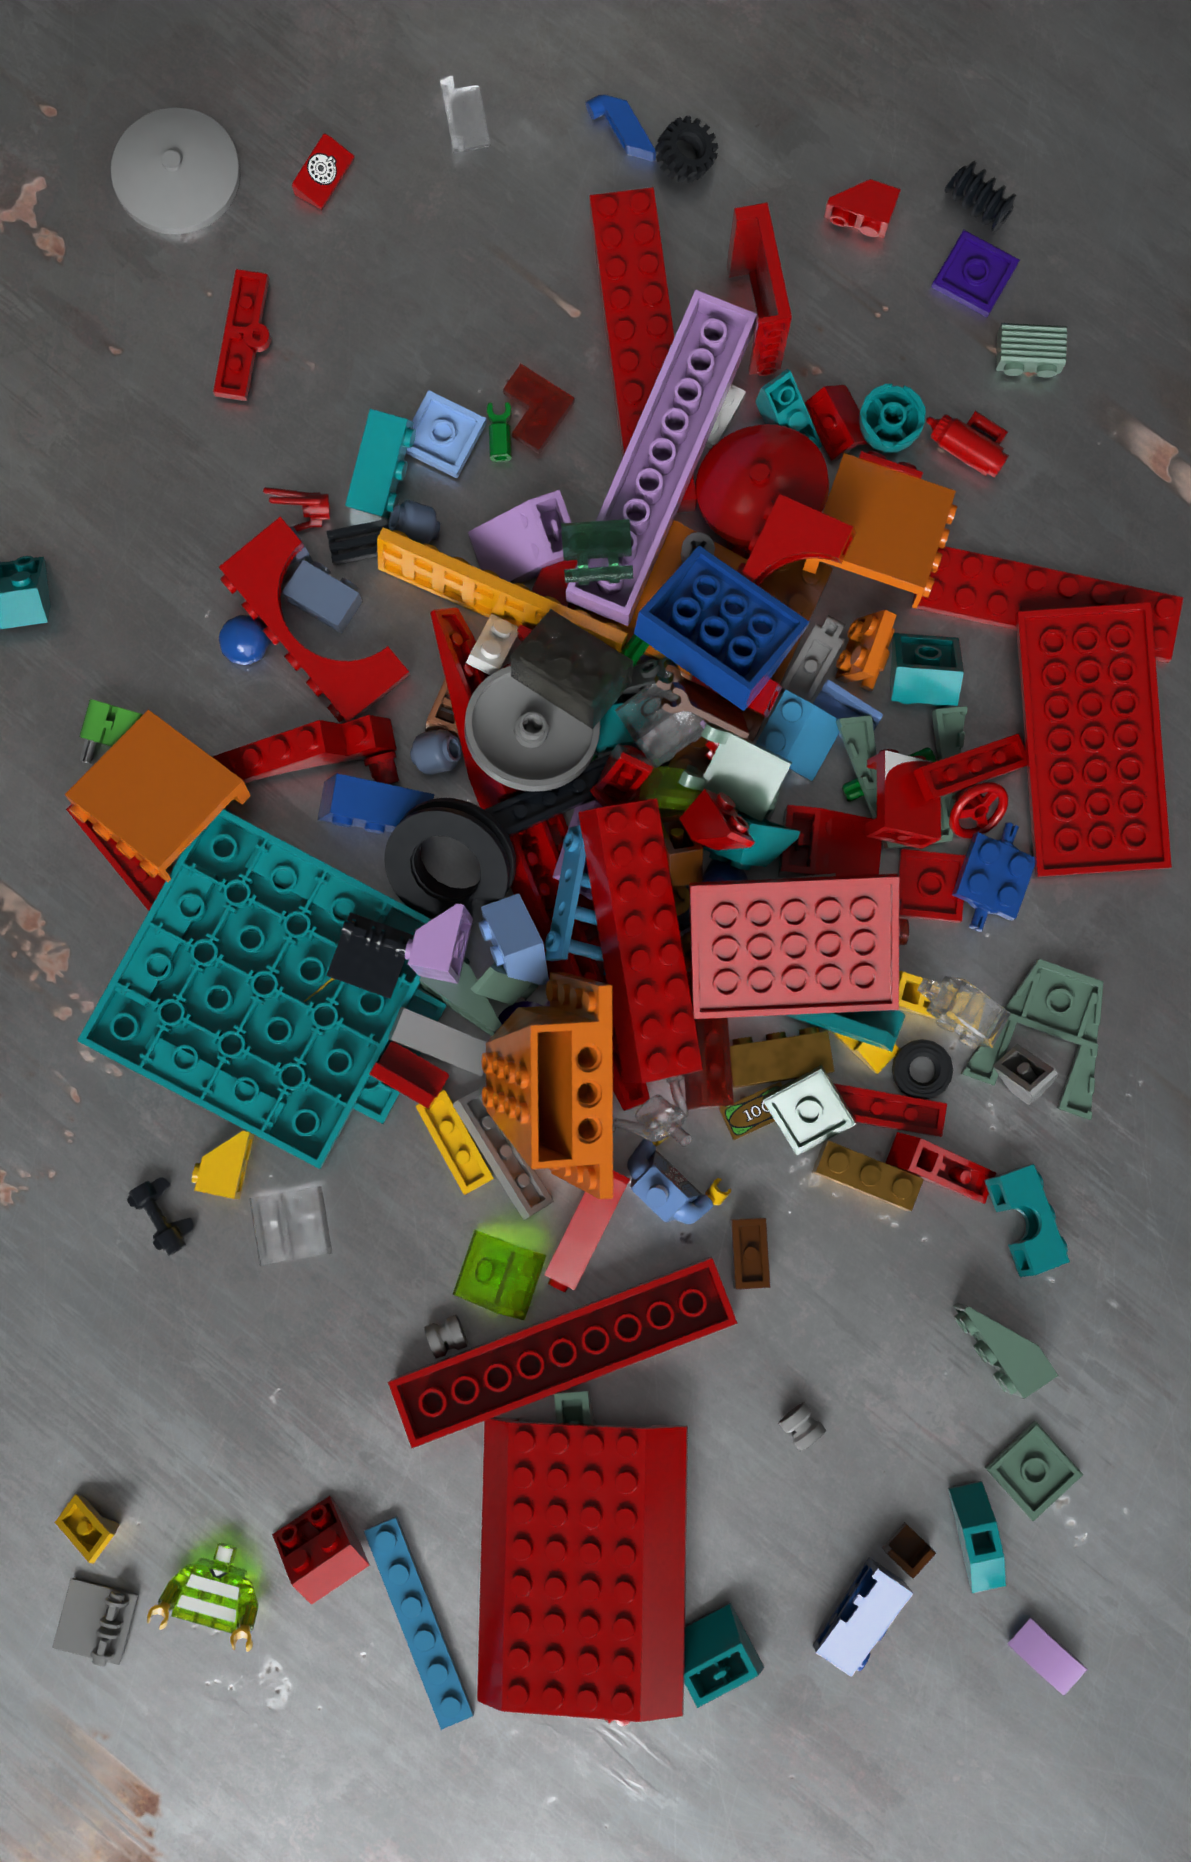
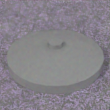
M165 108L139 118L120 137L111 161L113 187L123 208L139 224L164 234H187L211 225L231 206L240 184V161L231 137L213 118L193 109Z
M517 664L496 671L476 688L467 706L464 732L466 743L473 759L488 776L513 789L547 791L571 782L586 769L596 751L600 734V722L593 700H591L589 693L573 677L561 670L546 665Z

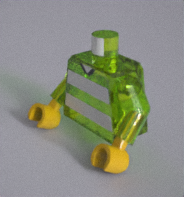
M217 1543L213 1560L200 1558L195 1564H187L169 1580L158 1600V1605L150 1608L147 1615V1623L149 1624L153 1615L160 1614L164 1617V1620L161 1622L159 1629H164L168 1623L169 1611L173 1610L172 1617L232 1633L230 1642L233 1650H235V1644L239 1639H247L246 1651H250L253 1647L250 1632L254 1629L259 1604L253 1583L247 1579V1570L233 1566L237 1547L226 1543Z

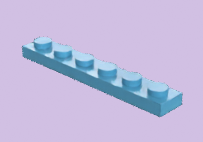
M395 1516L364 1530L366 1539L440 1729H445L473 1717V1708L398 1517Z

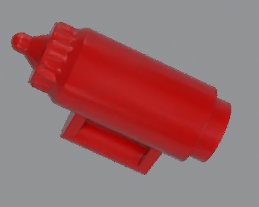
M977 411L974 412L967 423L958 418H952L947 414H944L941 419H934L933 417L926 419L927 424L931 426L933 431L930 437L938 443L939 447L984 476L989 474L995 478L1009 457L1008 454L1003 452L1004 448L1000 446L1008 431ZM972 425L976 426L977 428H979L980 430H982V431L985 432L986 434H988V435H990L991 437H993L994 439H996V441H995V442L992 441L991 439H989L988 437L984 436L983 434H981L980 432H978L977 430H975V429L972 428L971 426H972Z

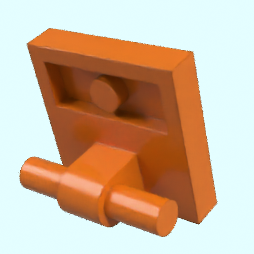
M885 609L859 617L852 622L847 633L849 641L846 649L841 652L837 659L836 667L838 670L835 679L843 683L863 680L860 687L867 691H873L879 673L884 671L890 655L888 648L895 629L892 627L897 616L896 614Z

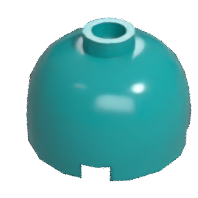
M884 384L874 388L865 397L859 413L860 431L865 441L873 448L883 452H899L909 448L920 436L925 424L926 408L921 397L907 386L902 388L892 386L893 384Z

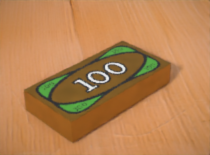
M781 1081L719 1109L733 1140L775 1121L762 1100L764 1095L783 1086Z

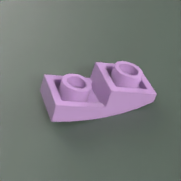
M1030 1618L1008 1643L1022 1659L1063 1695H1066L1088 1670L1033 1618Z

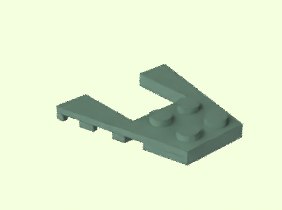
M967 706L935 709L932 711L938 761L961 753V748L964 746L965 732H963L965 715H967L968 711ZM872 716L838 719L836 721L837 727L871 815L875 819L877 818V770L867 768V760L877 754ZM956 792L941 797V840L933 844L953 841L954 832L949 825V816L953 805L957 801L955 799ZM882 840L885 849L909 847Z
M1037 959L961 1074L995 1086L998 1073L993 1068V1065L1006 1054L1016 1024L1019 1023L1078 1045L1057 1109L1091 1120L1092 1096L1095 1088V1061L1098 1053V1026L1100 1025L1104 981L1042 959Z

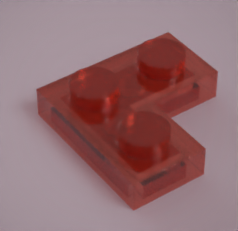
M523 364L518 366L503 388L505 396L527 409L513 430L512 438L540 454L574 405L575 397Z

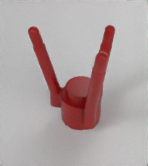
M268 487L263 489L265 494L283 496L270 497L269 502L272 504L302 505L303 517H310V521L294 525L293 527L296 532L322 527V520H330L329 494Z

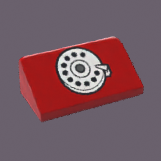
M324 133L292 183L294 195L322 210L353 162L354 155L331 136Z

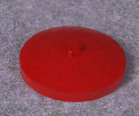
M773 424L745 427L721 439L703 459L696 478V497L700 512L708 526L725 540L745 547H749L756 532L761 533L766 523V520L763 519L765 510L770 501L776 502L779 494L822 512L829 493L827 465L819 448L804 434L792 428Z

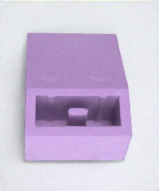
M560 490L530 499L468 531L480 569L493 571L501 579L513 584L539 576L542 568L581 555V548Z

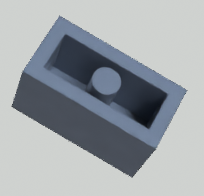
M303 559L282 591L286 601L342 634L363 602L359 592H357L359 588L345 578L339 581L330 576L331 571L321 563L314 561L313 564H310Z

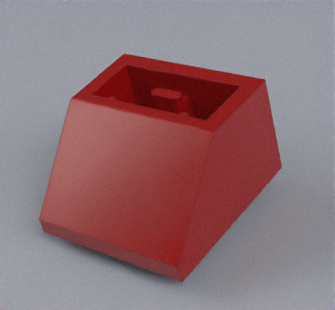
M328 1496L272 1534L291 1585L311 1605L370 1566L358 1537L331 1496Z

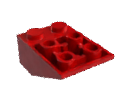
M787 805L784 811L783 825L800 831V835L795 842L780 854L778 877L792 878L833 873L836 876L879 874L882 840L865 836V824L873 819L824 808Z

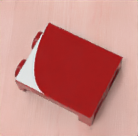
M883 749L867 760V768L877 770V818L865 824L866 837L923 849L941 840V797L926 802L913 772L919 767L933 762L927 761L923 756L899 754V751L895 749Z

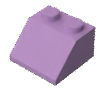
M456 904L418 928L415 931L414 940H408L405 959L409 960L408 965L418 976L458 984L473 922L472 916L464 905Z

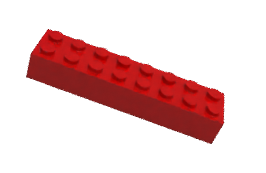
M656 798L580 811L578 814L607 984L612 985V1015L624 1083L643 1084L701 1071L703 1068L658 800Z

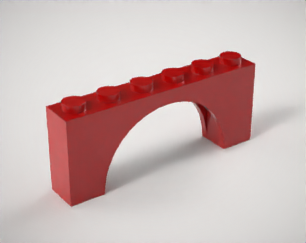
M779 494L776 502L770 501L763 516L766 523L761 533L756 532L748 549L751 551L747 563L742 562L737 572L759 586L775 570L797 560L817 558L842 564L856 535V531L853 526ZM692 676V682L720 695L712 688L704 684L702 681ZM770 679L747 709L768 718L782 686Z
M280 516L219 566V569L224 574L220 580L232 594L238 590L246 601L241 605L253 620L258 616L263 620L267 627L262 631L276 646L281 642L288 650L284 657L296 671L303 668L310 678L306 683L317 697L324 694L331 704L327 709L340 723L343 719L347 722L355 720L410 676V672L389 646L367 658L353 661H338L321 657L311 652L293 637L283 616L281 589L289 565L304 548V545Z

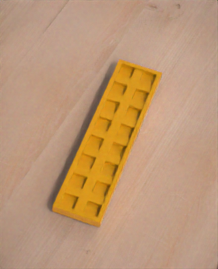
M383 527L377 537L378 570L488 618L492 613L518 627L519 625L525 626L604 660L611 665L625 647L628 633L623 632L615 624L602 623L593 619L585 611L573 610L561 605L553 597L540 596L531 592L523 584L510 583L501 579L493 571L481 570L471 566L461 557L448 556L441 553L431 544H421L409 539L401 531H391Z

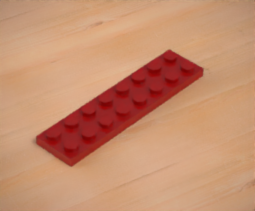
M944 546V549L938 547L937 550L938 553L943 554L937 572H930L929 577L935 579L929 597L922 596L917 609L1017 631L1016 613L1018 611L1151 602L1156 661L1169 663L1172 660L1184 597Z

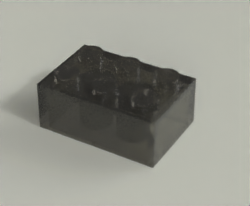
M552 609L549 610L510 655L512 678L591 729L597 725L632 683L633 660Z

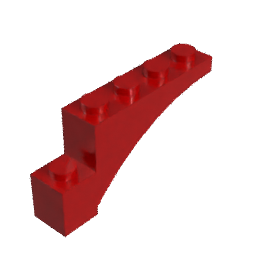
M366 715L343 724L317 720L212 757L241 778L244 783L306 768L367 759L387 752L397 751L391 719Z

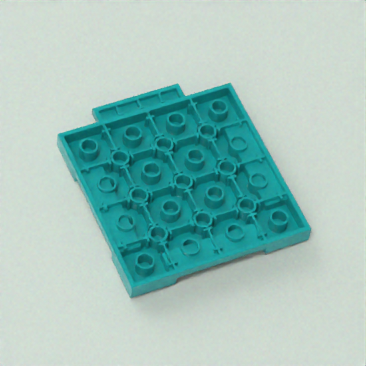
M223 809L179 856L169 874L171 880L164 883L77 1041L321 1169L353 1109L384 1124L400 1094L397 1090L369 1075L375 1063H379L390 1042H392L388 1037L400 1008L408 1009L438 1022L447 1005L418 990L421 984L419 981L421 976H418L408 965V959H405L391 999L335 979L307 1001L305 1000L331 979V977L326 975L341 938L342 927L345 920L348 919L350 912L415 935V931L432 919ZM397 1043L418 1056H420L422 1053L410 1047Z

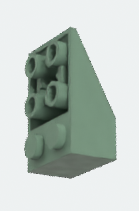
M959 1303L954 1305L958 1312L954 1316L956 1322L965 1334L973 1335L977 1341L973 1345L974 1349L984 1363L988 1362L991 1366L993 1365L997 1371L993 1374V1377L1003 1392L1007 1391L1010 1395L1014 1394L1025 1399L1059 1376L1037 1344L969 1306Z

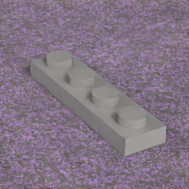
M483 1087L452 1105L520 1216L525 1220L554 1201L536 1171L529 1167L487 1113L486 1107H484L482 1102Z

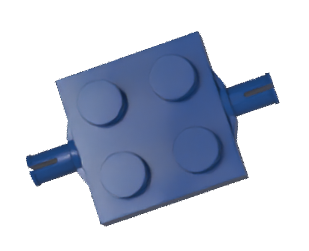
M1005 823L1000 840L992 839L979 832L973 834L952 895L966 901L975 909L969 928L975 931H983L988 914H996L1012 921L1017 918L1035 867V857L1020 851L1013 845L1019 829L1013 823Z

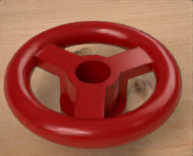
M985 782L965 789L959 794L957 801L951 809L949 825L952 832L961 838L970 839L973 837V834L978 832L983 835L1001 821L1006 813L1008 794L1005 788L994 782ZM998 797V806L993 815L987 820L986 814L989 811V806ZM971 817L973 820H976L977 827L971 829L963 828L960 826L959 819Z

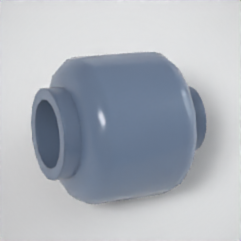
M406 500L401 505L394 507L389 519V528L392 531L398 530L405 533L409 539L418 543L428 544L431 540L437 538L440 531V522L437 521L434 508L415 501Z
M446 729L420 733L416 736L410 751L412 762L422 773L427 775L453 770L462 754L458 738Z

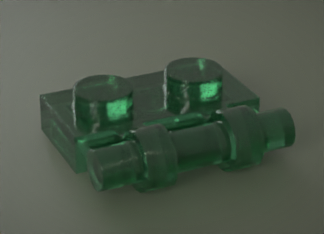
M630 519L561 523L564 561L577 560L578 569H564L565 583L579 582V586L589 585L591 581L609 580V583L613 584L620 583L621 579H633V565L619 566L618 558L632 556ZM608 558V567L588 568V559Z

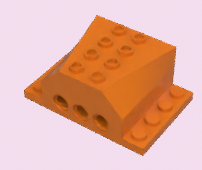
M563 971L550 972V981L546 984V996L548 1001H550V1006L518 1007L486 1042V1052L482 1054L481 1060L483 1072L486 1073V1087L482 1089V1102L484 1107H486L487 1113L532 1170L549 1168L551 1174L598 1199H612V985Z

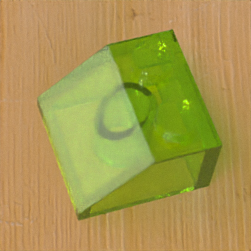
M474 1230L452 1295L492 1312L524 1321L547 1255Z

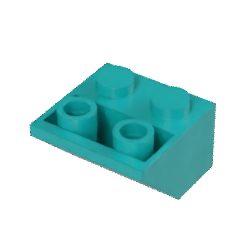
M22 556L15 561L0 562V629L48 623L51 604L44 556L35 558L32 556Z
M731 1603L685 1627L684 1683L697 1708L756 1678L764 1669V1665Z

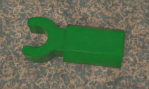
M505 402V412L502 415L494 414L493 404L488 403L487 416L492 423L489 425L490 460L494 462L510 461L512 459L511 426L507 424L512 416L510 403Z

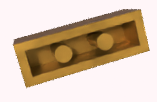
M819 1027L799 1029V1036L786 1037V1032L766 1034V1041L753 1042L752 1037L737 1038L732 1040L733 1046H727L726 1048L732 1088L796 1079L820 1065L823 1066L827 1074L835 1072L828 1031L819 1032Z
M829 1140L823 1142L812 1171L816 1175L905 1211H912L924 1181L923 1178Z

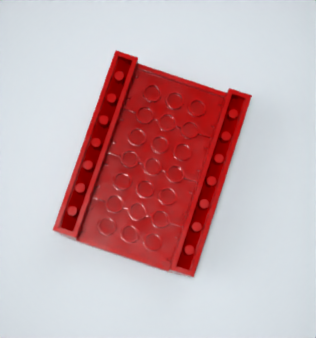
M493 1417L484 1421L478 1702L501 1712L632 1722L668 1719L684 1715L688 1426L654 1424L650 1427L522 1422L519 1421V1418Z

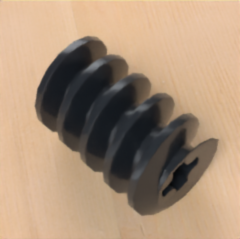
M973 161L967 166L964 165L955 173L946 185L944 192L949 193L954 190L952 198L955 201H959L964 197L962 207L969 209L973 206L972 215L974 217H979L983 214L981 222L984 225H989L993 222L991 231L994 233L1012 213L1016 195L1013 193L1005 199L1003 195L1006 186L1003 185L995 191L993 187L996 178L993 177L989 181L984 182L987 171L983 169L977 174L973 173L977 162Z

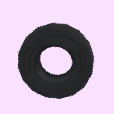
M920 1039L911 1041L900 1048L893 1059L892 1074L894 1082L901 1092L909 1097L926 1100L937 1097L947 1089L952 1080L953 1065L951 1057L942 1046L934 1041ZM921 1056L929 1058L935 1066V1075L930 1081L925 1083L914 1080L909 1070L912 1061Z

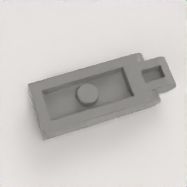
M829 615L822 626L817 623L815 624L784 679L781 691L784 692L786 689L808 702L812 700L845 641V638L841 637L840 634L846 624Z

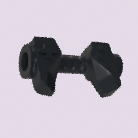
M160 1177L152 1183L146 1181L131 1190L127 1202L137 1210L144 1209L157 1229V1232L153 1235V1245L157 1250L163 1249L168 1256H171L186 1246L183 1240L184 1236L195 1229V1224L192 1218L172 1223L166 1220L156 1202L171 1186V1183L166 1178Z

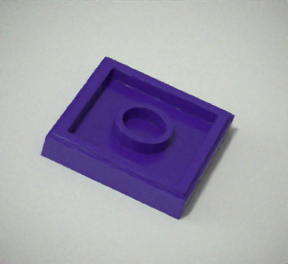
M963 230L933 281L931 288L988 318L1020 259Z

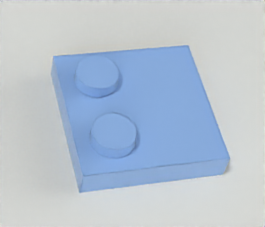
M428 390L412 420L414 422L413 429H416V437L412 448H407L406 454L458 478L487 424V420L485 417Z

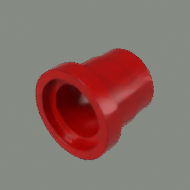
M395 751L363 760L365 767L369 766L374 781L385 784L400 781L394 761L397 758Z

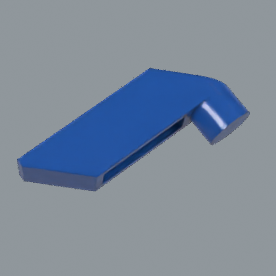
M597 95L585 102L587 111L593 120L603 115L605 116L627 155L649 161L656 160L655 148L627 100L608 95Z

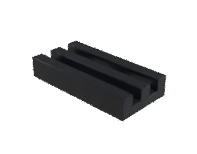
M389 519L326 531L333 565L378 557L377 547L338 554L337 550L376 543L379 533L338 542L335 540L381 531L383 527L390 530Z

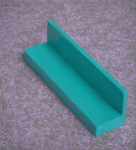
M898 1010L785 1015L890 1052L894 1048L905 1019V1014Z

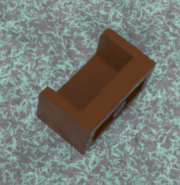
M766 1218L730 1219L734 1264L733 1288H770Z

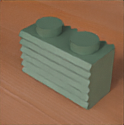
M1001 323L997 332L996 371H1004L1009 376H1019L1025 372H1035L1037 376L1043 378L1060 374L1067 360V326Z

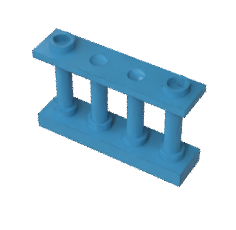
M581 826L569 827V831L563 841L565 852L551 929L545 940V949L547 950L545 957L548 961L567 960L568 953L603 961L601 947L571 939L574 919L597 925L594 910L577 906L580 886L591 889L589 874L583 873L586 853Z

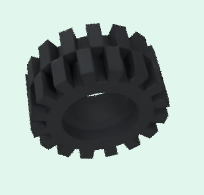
M685 116L683 120L679 117L674 122H671L657 140L658 144L655 146V151L659 152L656 156L657 162H664L660 167L664 172L668 168L671 171L668 177L673 179L675 175H678L677 182L681 183L686 178L687 183H692L695 179L699 180L714 164L718 153H715L718 149V143H712L716 138L714 132L708 135L707 131L710 127L707 124L703 128L699 126L701 120L698 118L691 123V116ZM682 140L689 143L696 152V159L685 157L679 151L677 141Z

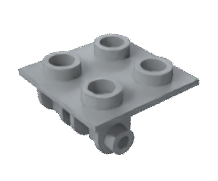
M71 1578L52 1648L93 1658L92 1663L98 1666H106L107 1662L120 1665L138 1595Z

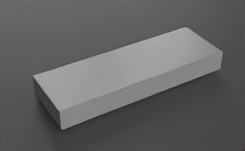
M400 1008L388 1039L482 1076L481 1060L482 1054L486 1052L485 1041L408 1009Z

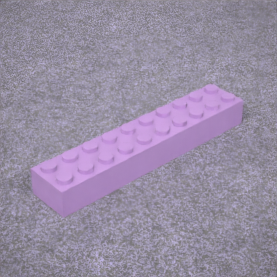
M695 289L567 586V602L629 626L754 333L757 319L756 313Z

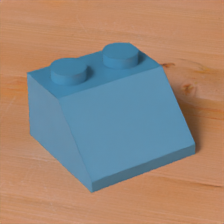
M785 689L756 744L791 761L790 770L813 782L840 733L836 724L838 719Z

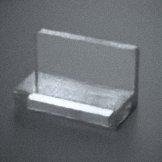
M452 76L440 78L453 153L489 147L490 140L480 87L475 85L455 89Z

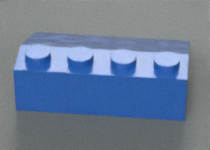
M698 546L639 611L634 634L745 711L765 687L808 627L809 621L707 550Z

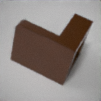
M905 1522L882 1547L885 1553L912 1579L916 1577L936 1554L932 1547Z

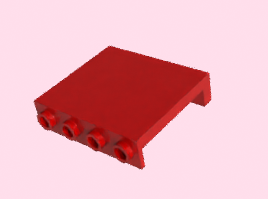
M768 202L734 208L727 259L729 278L749 275L758 319L748 372L749 375L758 373L759 376H768L781 369L792 320Z

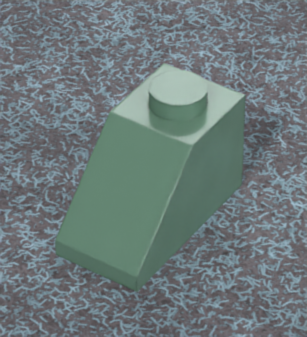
M494 962L471 987V990L475 994L513 1005L520 997L527 1000L539 985L508 977L503 965L496 966Z

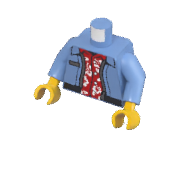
M657 1120L645 1130V1139L640 1142L628 1159L627 1168L632 1176L630 1188L663 1221L677 1220L684 1224H693L711 1210L713 1205H721L731 1193V1188L727 1192L720 1191L717 1186L722 1179L717 1178L706 1190L705 1195L696 1189L656 1150V1146H659L671 1135L670 1129L664 1134L658 1131L657 1126L661 1121Z

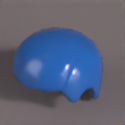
M238 615L229 619L223 625L218 640L222 654L235 664L247 666L258 662L264 657L269 644L272 642L262 631L267 625L258 617L253 620L248 615Z

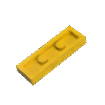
M443 1090L439 1093L430 1110L421 1104L415 1107L462 1193L466 1195L490 1182L494 1177L465 1124L452 1105L453 1102L447 1091Z

